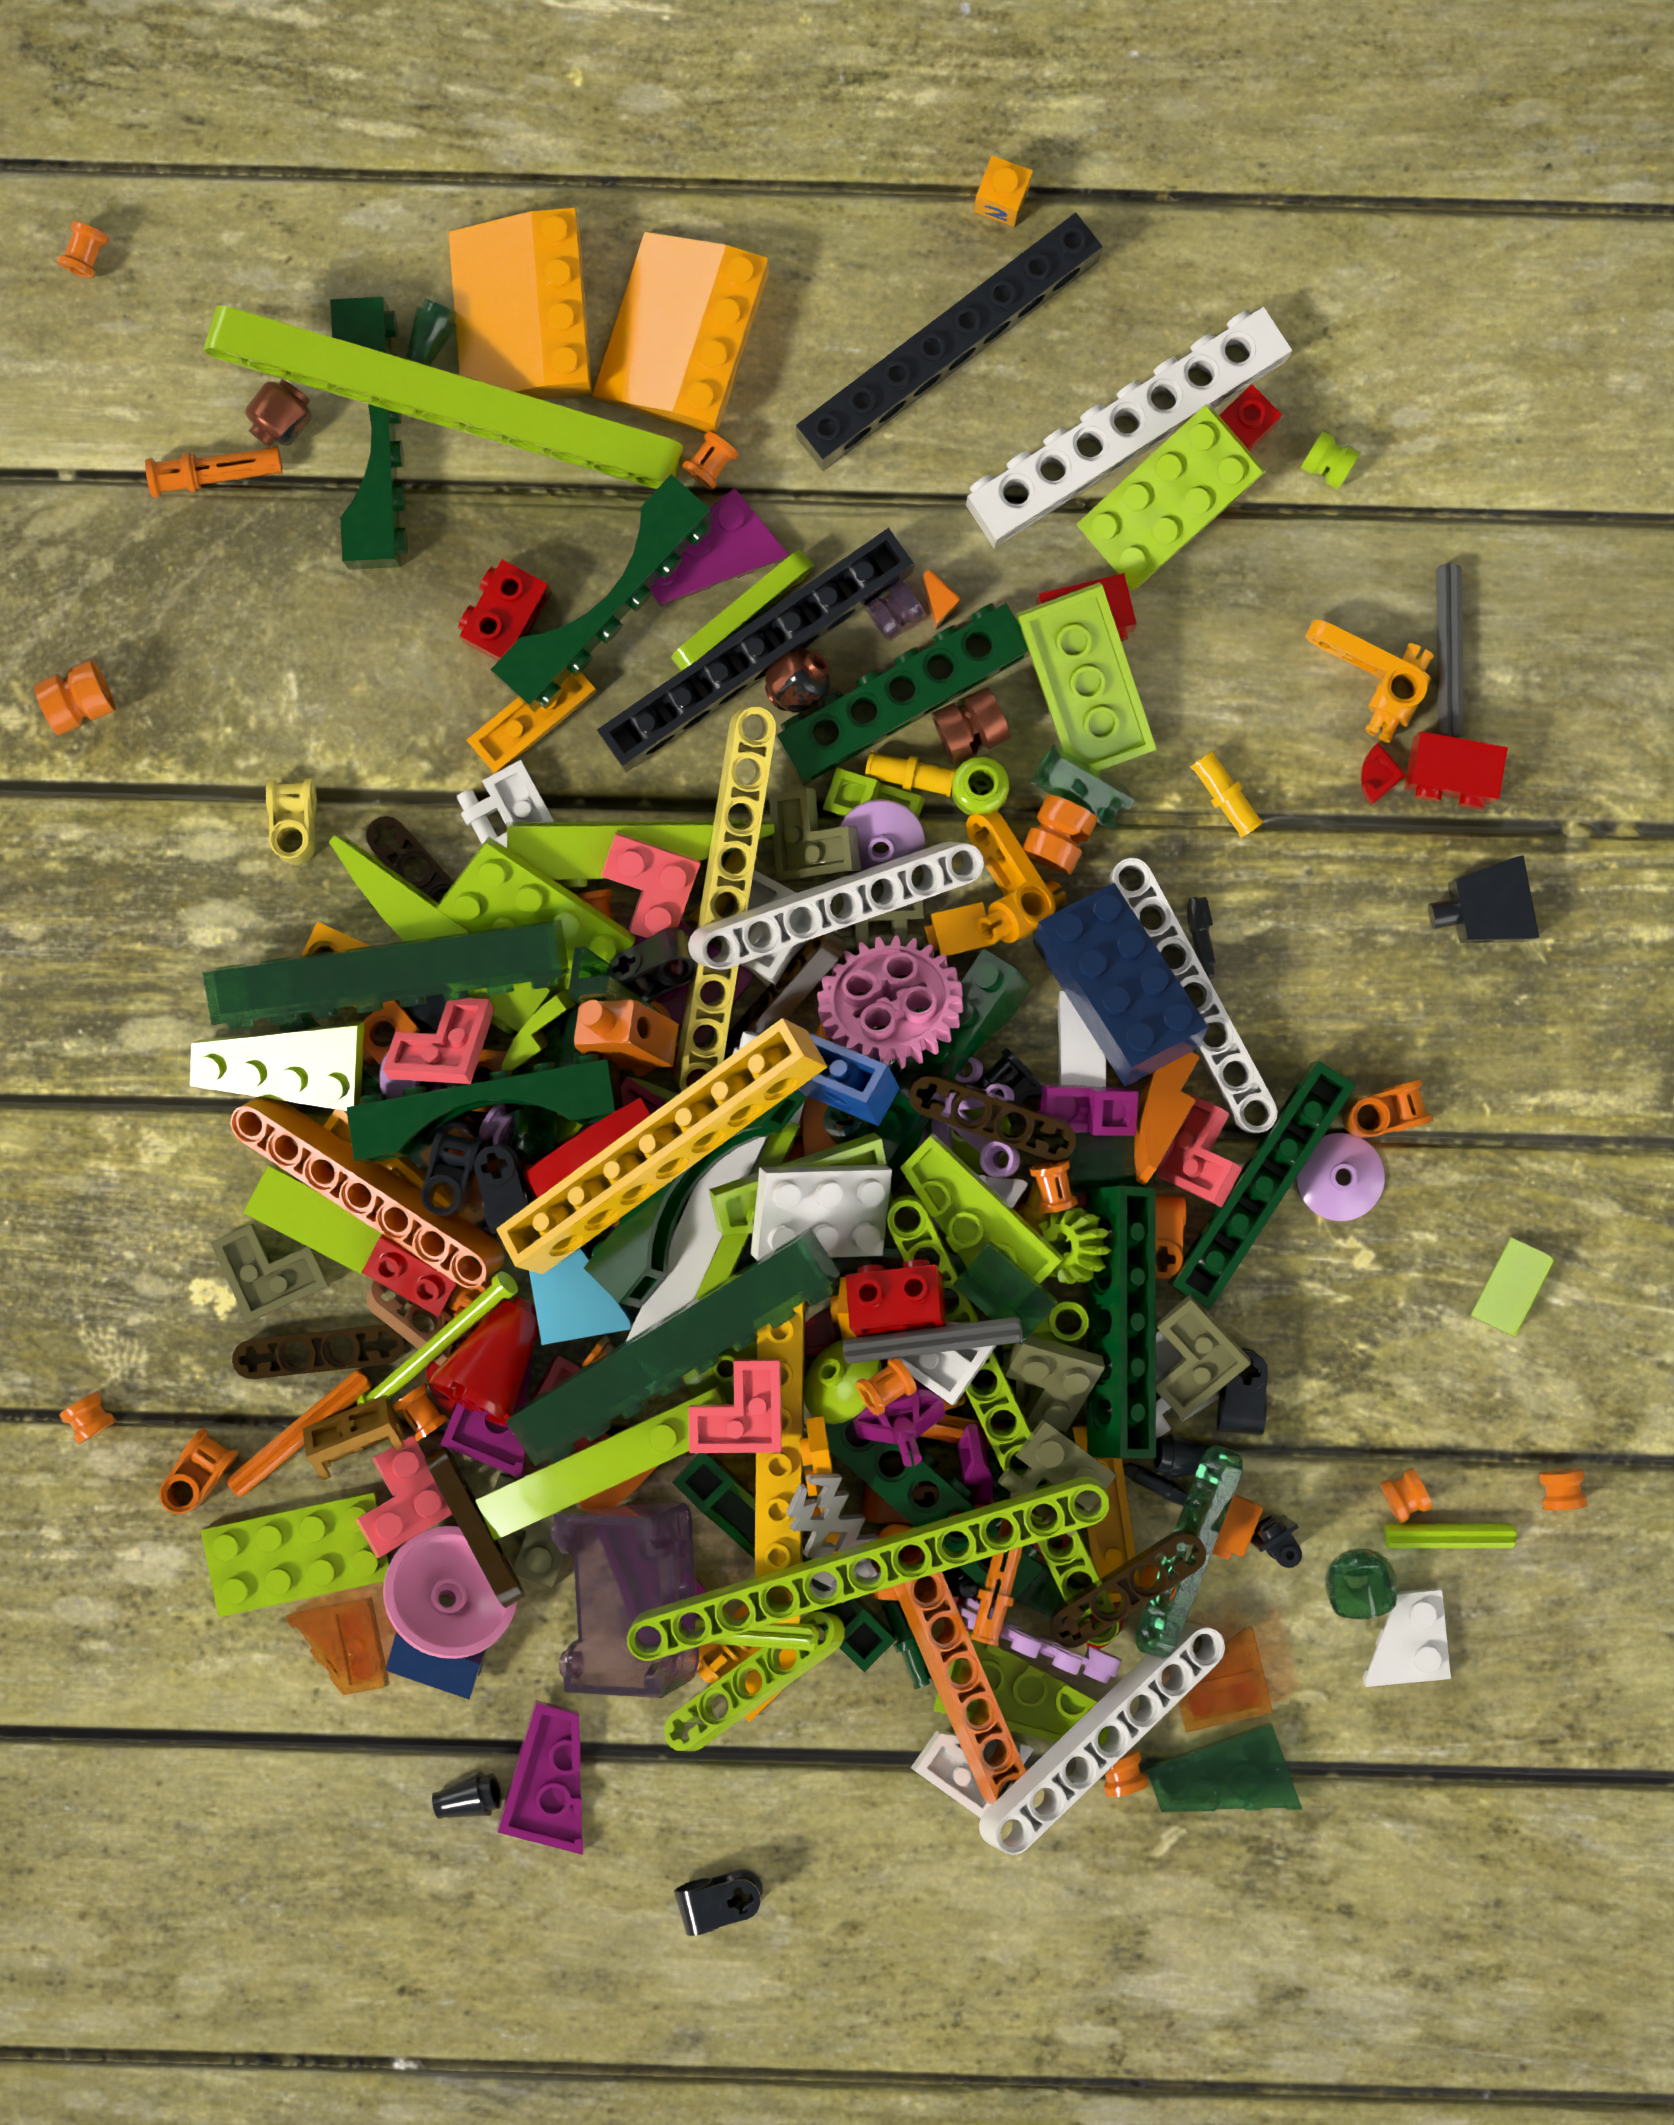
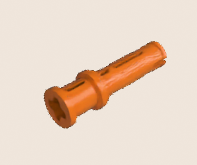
M278 446L196 458L195 454L183 453L180 459L158 462L153 458L145 459L147 482L152 498L160 497L162 492L187 489L190 493L197 492L198 489H201L202 484L283 474L282 459Z

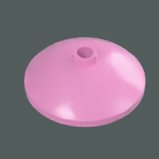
M442 1526L428 1529L409 1539L393 1557L384 1579V1604L393 1627L411 1646L435 1657L464 1658L489 1648L506 1631L513 1619L517 1602L507 1608L502 1606L488 1583L461 1529L457 1526ZM439 1596H449L453 1600V1606L445 1607L441 1605Z

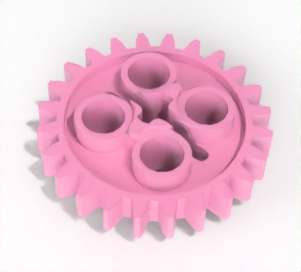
M894 936L891 946H885L882 939L876 937L875 948L869 949L863 942L858 943L860 954L857 956L845 950L843 952L845 965L834 964L831 968L833 977L824 976L822 978L824 991L818 992L817 995L820 1006L818 1008L820 1022L823 1023L826 1037H832L835 1044L872 1059H880V1062L889 1065L890 1059H896L901 1069L905 1068L906 1057L912 1056L919 1064L923 1063L922 1051L925 1049L933 1054H938L937 1039L944 1042L951 1041L950 1028H959L960 1026L958 1013L963 1012V1001L961 998L963 994L961 982L957 980L956 968H948L945 954L934 958V950L931 944L918 951L916 938H913L906 947L901 946L899 936ZM899 975H908L907 977L901 979L895 978ZM860 992H867V994L862 996H854ZM920 1008L927 1009L926 1011L920 1013L913 1012L914 1010ZM877 1026H886V1028L881 1030H872Z

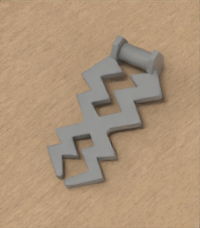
M838 1473L808 1474L806 1479L810 1484L823 1486L817 1500L813 1498L805 1501L808 1489L803 1484H800L786 1511L789 1517H795L790 1525L793 1531H812L803 1551L806 1557L812 1559L832 1554L834 1550L838 1552L879 1539L876 1534L858 1535L866 1519L862 1514L839 1516L849 1493L846 1490L836 1492L842 1479ZM816 1505L818 1508H824L821 1515L812 1516ZM830 1532H841L836 1545L832 1542L823 1543ZM870 1558L862 1559L855 1565L857 1573L862 1577L872 1578L877 1575V1571L871 1564L872 1559ZM819 1572L812 1577L826 1584L830 1590L837 1585L835 1577L827 1572Z

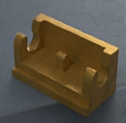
M385 1395L303 1428L306 1458L312 1464L321 1480L331 1477L328 1467H331V1462L388 1439L396 1450L405 1448L402 1437H405L404 1428Z

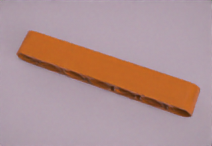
M255 1097L237 1108L231 1115V1129L241 1142L465 1288H476L487 1281L503 1266L505 1254L497 1240L459 1215L442 1217L428 1211L423 1205L421 1190L378 1162L367 1164L355 1161L353 1159L352 1145L285 1101ZM292 1138L296 1141L298 1147L294 1144ZM328 1162L332 1164L334 1170L329 1166ZM364 1185L369 1189L371 1195L366 1191ZM435 1200V1203L439 1208H447ZM400 1209H402L405 1212L408 1219L402 1214ZM437 1233L442 1236L444 1242L439 1239ZM473 1257H475L480 1262L482 1267H480L475 1262Z
M892 1524L883 1529L878 1538H884L913 1528L902 1524ZM910 1545L907 1554L900 1558L903 1562L912 1565L921 1562L925 1554L919 1546ZM942 1572L926 1576L927 1590L919 1598H916L914 1594V1586L918 1579L893 1586L980 1793L985 1801L992 1805L1001 1796L1003 1785L1010 1780L1014 1784L1026 1772V1769ZM942 1617L945 1624L944 1630L939 1637L933 1638L931 1633L932 1625L938 1618ZM960 1658L962 1664L961 1671L958 1676L950 1679L949 1667L954 1660ZM977 1699L979 1704L978 1712L973 1718L967 1719V1706L971 1701ZM995 1740V1752L989 1759L985 1760L983 1755L984 1748L988 1742Z

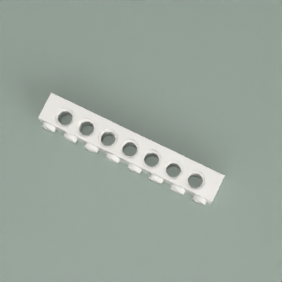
M1262 307L1253 314H1251L1249 309L1242 311L1226 324L1229 329L1217 337H1214L1212 333L1203 336L1190 346L1192 353L1179 361L1175 356L1167 359L1153 370L1156 375L1142 385L1139 380L1131 382L1116 394L1119 398L1117 401L1104 408L1102 403L1095 405L1080 417L1081 424L1070 431H1067L1065 427L1054 431L1043 440L1045 447L1032 455L1026 450L1015 456L1006 464L1009 470L995 479L992 474H988L975 482L969 488L972 493L967 496L966 506L993 548L995 549L1173 435L1204 405L1210 404L1214 409L1284 364L1288 360L1292 349L1265 308ZM1230 346L1240 347L1246 353L1247 360L1241 363L1233 362L1226 356L1225 349ZM1195 369L1203 370L1208 374L1210 383L1206 386H1197L1190 381L1188 373ZM1156 393H1165L1172 398L1174 406L1168 410L1158 409L1152 403L1151 396ZM1120 416H1128L1135 421L1137 430L1129 434L1122 433L1116 428L1114 420ZM1082 440H1093L1099 445L1101 453L1095 457H1086L1079 452L1077 444ZM1055 463L1062 468L1064 476L1057 481H1050L1044 478L1040 468L1044 464ZM1011 486H1017L1026 492L1027 500L1022 504H1011L1005 499L1003 492Z

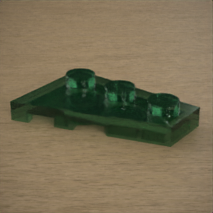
M1270 1722L1145 1766L1161 1812H1207L1218 1809L1257 1811L1269 1808L1303 1810L1274 1728Z

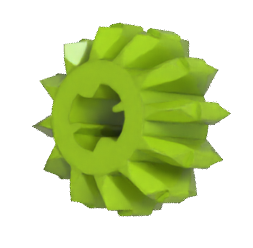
M1070 1208L1069 1210L1051 1213L1050 1220L1038 1224L1043 1233V1238L1064 1257L1048 1276L1051 1278L1058 1277L1059 1282L1063 1284H1074L1077 1281L1088 1282L1094 1279V1272L1106 1268L1101 1255H1106L1112 1250L1107 1246H1103V1239L1108 1235L1109 1231L1104 1228L1098 1229L1100 1217L1094 1214H1086V1211L1082 1210V1208Z

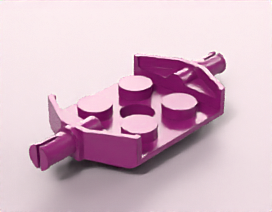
M889 1359L880 1360L881 1366H887ZM914 1377L917 1388L914 1394L910 1396L904 1394L885 1406V1412L880 1416L874 1415L866 1407L853 1418L858 1438L898 1444L902 1462L905 1466H912L909 1451H911L914 1465L921 1462L922 1456L919 1452L916 1438L945 1416L943 1399Z

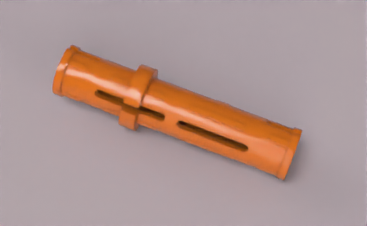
M1002 1518L997 1538L1008 1535L1012 1530L1011 1522L1005 1518ZM1023 1547L1009 1551L1004 1572L1001 1569L1006 1552L992 1556L984 1589L979 1588L977 1598H980L981 1602L970 1639L993 1646L999 1645L998 1640L1007 1607H1012L1014 1598L1010 1597ZM999 1579H1001V1585L996 1599L993 1616L991 1619L989 1615L994 1601Z

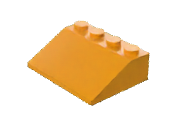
M575 208L530 211L448 231L459 375L537 399L592 395L580 226Z
M644 232L592 398L704 434L707 431H711L718 435L769 276L768 258L724 244Z

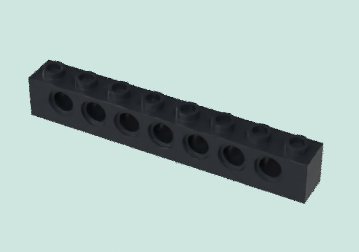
M1075 212L796 424L797 439L821 470L825 471L1097 264L1103 246Z
M888 527L598 728L597 731L625 773L765 677L768 668L797 647L807 648L913 574V561Z

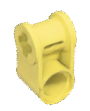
M313 778L305 779L303 783L277 784L276 780H268L266 784V805L269 816L270 847L276 855L288 864H304L312 858L316 849L315 816L317 798ZM290 833H301L303 841L300 848L295 852H284L283 841L285 837Z

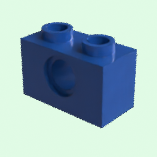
M810 1034L828 1067L799 1088L800 1091L810 1098L879 1126L900 1089L889 1066L814 1034Z

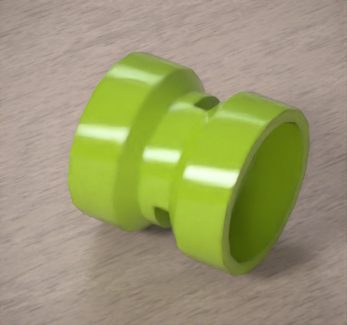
M1323 430L1300 469L1310 475L1319 474L1324 476L1326 484L1338 491L1361 452L1350 445L1345 447L1339 446L1335 441V437Z

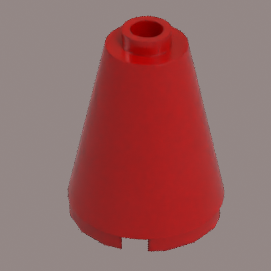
M515 1297L513 1302L503 1300L432 1374L429 1383L435 1384V1389L471 1412H474V1410L483 1413L484 1410L489 1412L485 1418L486 1420L506 1427L512 1417L539 1333L535 1306L519 1297Z

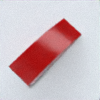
M641 1097L579 1133L526 1171L525 1176L537 1198L649 1117L650 1113Z

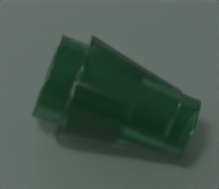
M425 298L422 307L416 308L406 358L431 367L433 360L436 359L457 326L454 323L457 312Z

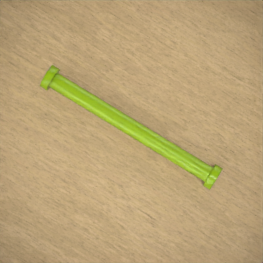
M498 1272L492 1278L491 1286L375 1389L362 1394L357 1399V1405H362L384 1395L389 1400L503 1298L509 1299L516 1294L518 1286L515 1280L506 1272Z

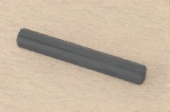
M1457 564L1440 565L1436 570L1438 734L1457 738L1464 733L1462 568Z
M1011 1317L849 1338L843 1341V1355L847 1363L853 1364L895 1357L1017 1343L1022 1341L1023 1330L1020 1319Z

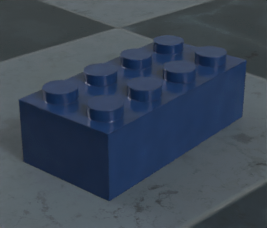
M1115 883L1038 922L1033 944L1125 1087L1201 1047L1209 1028Z

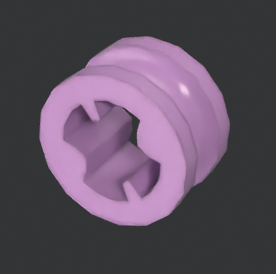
M503 1104L495 1105L484 1118L479 1130V1137L484 1140L492 1138L493 1145H506L518 1128L520 1115L514 1111L507 1113V1108Z

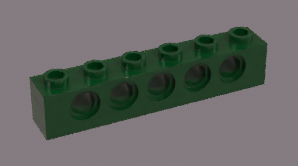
M993 603L982 607L970 616L973 621L972 623L959 630L955 625L942 630L932 638L935 642L932 646L921 652L917 647L909 649L894 660L897 666L882 674L879 669H875L857 680L856 683L859 687L845 696L841 691H837L818 703L821 709L808 717H805L802 712L780 725L783 731L777 734V741L803 786L1029 657L1030 654L1021 627L1007 603L998 608ZM975 637L983 638L988 642L990 652L984 657H974L968 653L966 643ZM943 659L951 665L953 672L946 679H936L928 672V665L933 660ZM897 681H906L913 686L915 694L907 701H897L891 696L889 691L892 684ZM859 703H869L875 708L877 715L869 723H859L851 714L854 706ZM828 724L837 729L839 736L833 744L821 745L815 741L813 733L820 725Z
M1320 1061L1310 1063L1278 1112L1274 1125L1265 1132L1242 1167L1223 1207H1216L1184 1256L1180 1270L1167 1282L1168 1285L1185 1296L1191 1294L1203 1308L1211 1309L1356 1087L1354 1083Z
M1132 1186L1087 1189V1214H1094L1100 1217L1098 1229L1104 1228L1109 1231L1108 1235L1103 1239V1246H1107L1112 1251L1106 1255H1101L1106 1268L1094 1272V1279L1087 1282V1315L1089 1318L1087 1351L1102 1355L1105 1365L1103 1372L1087 1397V1453L1097 1458H1156V1188Z
M853 1418L838 1424L825 1423L829 1450L915 1528L948 1518L950 1514L956 1511L968 1512L978 1509L968 1500L973 1492L954 1475L948 1481L935 1470L939 1462L921 1445L918 1446L922 1456L919 1464L914 1465L911 1451H909L912 1466L904 1465L900 1472L887 1474L879 1467V1459L886 1451L895 1450L900 1452L898 1444L868 1440L863 1444L850 1442L845 1435V1430L848 1424L854 1421ZM921 1481H931L938 1487L936 1499L929 1504H920L912 1496L915 1485ZM1001 1517L994 1518L987 1525L988 1533L994 1537L998 1536L1002 1522ZM950 1532L946 1534L942 1542L949 1550L960 1551L966 1547L969 1540L965 1534ZM1031 1544L1023 1546L1010 1595L1014 1600L1042 1570L1040 1564L1035 1560L1040 1553ZM1007 1551L1005 1554L1001 1569L1002 1572H1004L1009 1551ZM978 1560L958 1566L984 1589L990 1564ZM999 1579L994 1597L995 1600L997 1599L999 1593L1001 1579Z

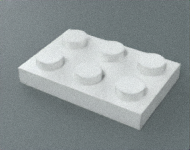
M877 1164L823 1167H759L751 1255L757 1260L883 1256L892 1169L886 1165Z

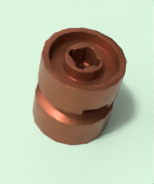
M988 687L965 697V703L961 707L952 703L931 713L939 737L954 765L976 756L978 747L982 745L987 749H991L1011 739L1004 715Z

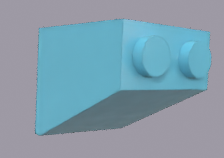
M586 1244L544 1274L529 1271L542 1345L629 1330L633 1327L636 1317L629 1306L618 1303L584 1269L585 1265L592 1258V1252Z

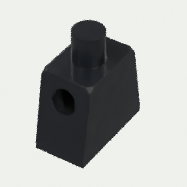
M1524 855L1508 859L1449 882L1450 899L1428 904L1432 928L1438 929L1456 925L1460 943L1528 942L1540 938Z

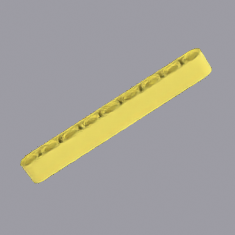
M744 707L738 710L730 721L697 929L745 912L748 909L776 733V722L773 715L761 707ZM751 714L757 715L763 723L761 735L754 740L748 739L742 730L744 719ZM747 758L754 763L756 774L750 783L742 784L737 780L735 769L741 760ZM737 803L744 804L749 812V819L741 828H734L728 820L729 810ZM729 848H737L742 855L740 867L733 872H726L721 864L722 855ZM723 892H730L735 899V907L730 914L719 916L714 909L715 899ZM695 961L697 971L693 980L688 984L674 1073V1081L680 1092L687 1089L686 1079L691 1071L704 1069L708 1073L724 1060L739 965L717 970L698 964ZM716 980L721 986L720 997L711 1004L703 1003L700 997L702 986L708 981ZM702 1025H711L714 1030L713 1041L705 1047L695 1046L693 1042L695 1030Z

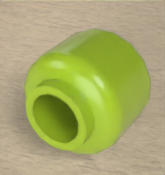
M985 756L973 757L963 762L955 771L952 781V797L957 807L970 816L973 814L998 812L1005 804L1009 792V777L1004 767L996 760ZM972 787L977 791L976 794L971 791ZM988 791V794L981 795L982 792Z

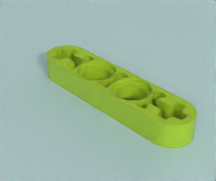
M802 549L797 550L683 643L673 653L671 660L682 671L769 610L805 580L815 569V564Z

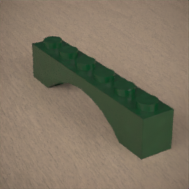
M384 297L330 299L333 338L398 357V354H391V338L398 336L397 315L395 310L389 311ZM368 404L372 428L371 448L366 472L353 501L340 517L342 562L349 570L401 567V554L408 553L406 528H399V511L406 510L404 484H397V467L404 466L402 441H395V424L402 423V414Z
M671 474L641 506L640 529L634 552L623 575L608 595L589 612L565 626L542 634L520 637L490 669L494 676L534 713L541 706L545 709L551 706L562 693L563 689L560 685L571 673L574 676L579 675L589 665L593 658L590 655L592 650L601 641L607 644L617 635L623 625L620 620L631 608L634 611H638L651 597L653 592L650 588L661 576L667 579L677 570L683 560L680 555L689 545L692 544L696 547L709 535L712 530L710 523L713 521L711 509Z
M985 949L981 951L961 981L963 1012L958 1013L959 1028H950L951 1041L944 1042L937 1039L939 1053L933 1054L927 1049L923 1050V1063L919 1064L912 1056L909 1058L905 1068L901 1070L895 1079L900 1089L879 1126L866 1122L855 1138L857 1139L874 1132L882 1138L886 1165L892 1169L890 1184L892 1195L905 1177L900 1167L916 1151L923 1131L930 1117L915 1111L910 1103L908 1092L912 1080L919 1074L926 1072L954 1079L977 1049L1011 1020L1033 987L1031 982L1018 969ZM929 1083L927 1089L919 1088L917 1090V1093L922 1096V1103L929 1105L931 1099L940 1100L942 1097L937 1094L936 1085L933 1083Z
M590 1054L577 1057L576 1065L560 1068L559 1062H547L532 1066L533 1073L516 1076L515 1070H504L490 1073V1081L473 1084V1079L471 1084L446 1083V1089L431 1092L429 1086L411 1087L403 1090V1097L387 1099V1094L363 1096L360 1098V1105L346 1107L353 1159L368 1164L410 1156L425 1138L444 1123L466 1112L490 1105L517 1103L540 1106L555 1111L581 1125L599 1122L624 1107L618 1066L608 1059L603 1060L602 1054Z
M799 1089L795 1090L619 1219L620 1223L612 1233L595 1246L592 1251V1258L585 1265L584 1269L618 1303L640 1308L668 1272L669 1249L674 1228L686 1200L698 1182L718 1161L738 1147L758 1138L780 1133L808 1097Z
M698 1453L674 1478L672 1483L705 1516L719 1526L755 1559L756 1495L713 1453ZM802 1553V1563L812 1560V1558L806 1557ZM813 1578L811 1579L814 1587L818 1590L830 1591L826 1584ZM859 1597L812 1611L832 1613L839 1617L845 1629L844 1640L839 1648L864 1673L896 1641L892 1629ZM818 1624L824 1632L828 1629L827 1625Z

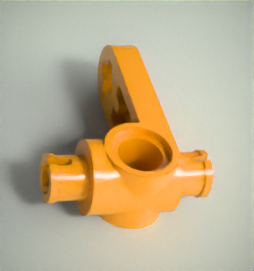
M1314 619L1305 635V638L1310 643L1379 678L1376 691L1368 705V709L1374 715L1366 726L1365 731L1374 737L1375 733H1378L1382 726L1377 739L1390 743L1397 726H1408L1419 702L1424 698L1427 686L1431 680V677L1425 670L1434 655L1425 649L1416 659L1421 646L1408 643L1402 659L1333 624ZM1402 679L1410 685L1411 696L1409 699H1400L1393 694L1391 689L1392 680Z
M994 811L989 814H973L969 816L966 822L968 838L971 844L980 850L986 868L1005 896L989 906L987 916H983L978 920L977 930L979 934L987 930L991 931V933L982 938L988 944H994L999 940L1012 943L1018 939H1025L1036 931L1040 920L1056 913V909L1066 904V894L1064 891L1057 895L1053 894L1054 891L1061 888V885L1056 881H1049L1046 884L1043 882L1000 813Z

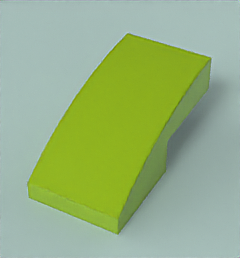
M836 768L823 810L845 818L853 808L864 802L884 799L906 806L919 818L925 799L920 795L881 784L876 779Z
M566 990L546 1002L521 1028L506 1053L501 1066L503 1071L517 1069L551 1044L541 1029L576 1005Z

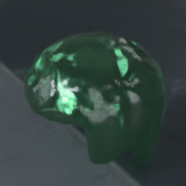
M1366 1548L1350 1549L1341 1553L1329 1563L1325 1574V1587L1335 1614L1342 1618L1362 1620L1386 1615L1395 1608L1397 1604V1577L1389 1559L1380 1552Z

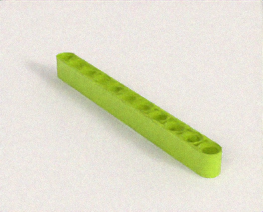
M222 305L215 307L203 351L209 356L231 364L653 489H658L671 474L676 477L683 451L682 444L661 435L233 307Z
M907 1194L895 1198L888 1207L887 1223L904 1262L914 1260L915 1253L921 1248L930 1247L936 1250L939 1254V1260L936 1265L943 1274L944 1288H951L958 1294L956 1304L946 1309L947 1321L964 1324L980 1322L922 1201L914 1195ZM905 1206L913 1207L920 1213V1220L914 1227L902 1228L894 1219L897 1210ZM993 1350L980 1370L992 1371L996 1375L995 1383L990 1388L978 1389L971 1382L965 1391L1003 1471L1005 1472L1009 1468L1022 1477L1028 1468L1016 1469L1009 1461L1011 1456L1020 1450L1032 1434V1431L1007 1378L1004 1377L1003 1369ZM1000 1410H1008L1014 1414L1015 1421L1007 1429H997L990 1423L994 1413ZM1043 1477L1037 1484L1036 1489L1046 1488L1053 1484ZM1033 1509L1032 1520L1039 1524H1045L1042 1522L1043 1516ZM1078 1530L1071 1536L1072 1539L1069 1545L1062 1549H1055L1049 1546L1048 1539L1037 1542L1065 1601L1101 1579ZM1081 1571L1089 1574L1090 1581L1085 1587L1075 1589L1068 1586L1067 1579L1074 1572ZM1107 1590L1100 1592L1096 1598V1606L1104 1612L1115 1611ZM1088 1602L1081 1605L1084 1608L1085 1614L1074 1620L1077 1628L1081 1620L1092 1614ZM1119 1622L1088 1642L1098 1646L1108 1644L1118 1634Z
M1083 1476L647 1610L639 1614L633 1621L627 1636V1645L630 1652L640 1660L651 1661L1094 1525L1102 1521L1107 1515L1109 1498L1105 1487L1096 1478ZM1084 1490L1095 1491L1099 1494L1100 1501L1096 1508L1084 1511L1075 1505L1077 1495ZM1039 1504H1048L1055 1508L1056 1515L1051 1522L1039 1524L1032 1520L1030 1516L1032 1510ZM1002 1517L1011 1522L1012 1530L1008 1535L997 1538L989 1534L986 1528L991 1520ZM951 1531H959L965 1534L969 1541L964 1549L952 1551L944 1546L943 1538ZM907 1545H916L923 1550L925 1556L921 1562L910 1565L901 1560L899 1551ZM865 1558L873 1559L879 1564L881 1570L872 1578L862 1577L855 1569L858 1561ZM819 1572H827L835 1577L837 1585L830 1591H820L814 1587L811 1579ZM778 1585L785 1586L791 1591L793 1599L784 1605L775 1604L768 1596L770 1588ZM731 1599H739L747 1604L749 1613L742 1618H734L726 1612L724 1605ZM686 1613H697L705 1621V1627L700 1631L693 1632L687 1630L681 1622V1617ZM644 1626L654 1627L659 1631L661 1641L654 1645L645 1644L640 1640L638 1630Z

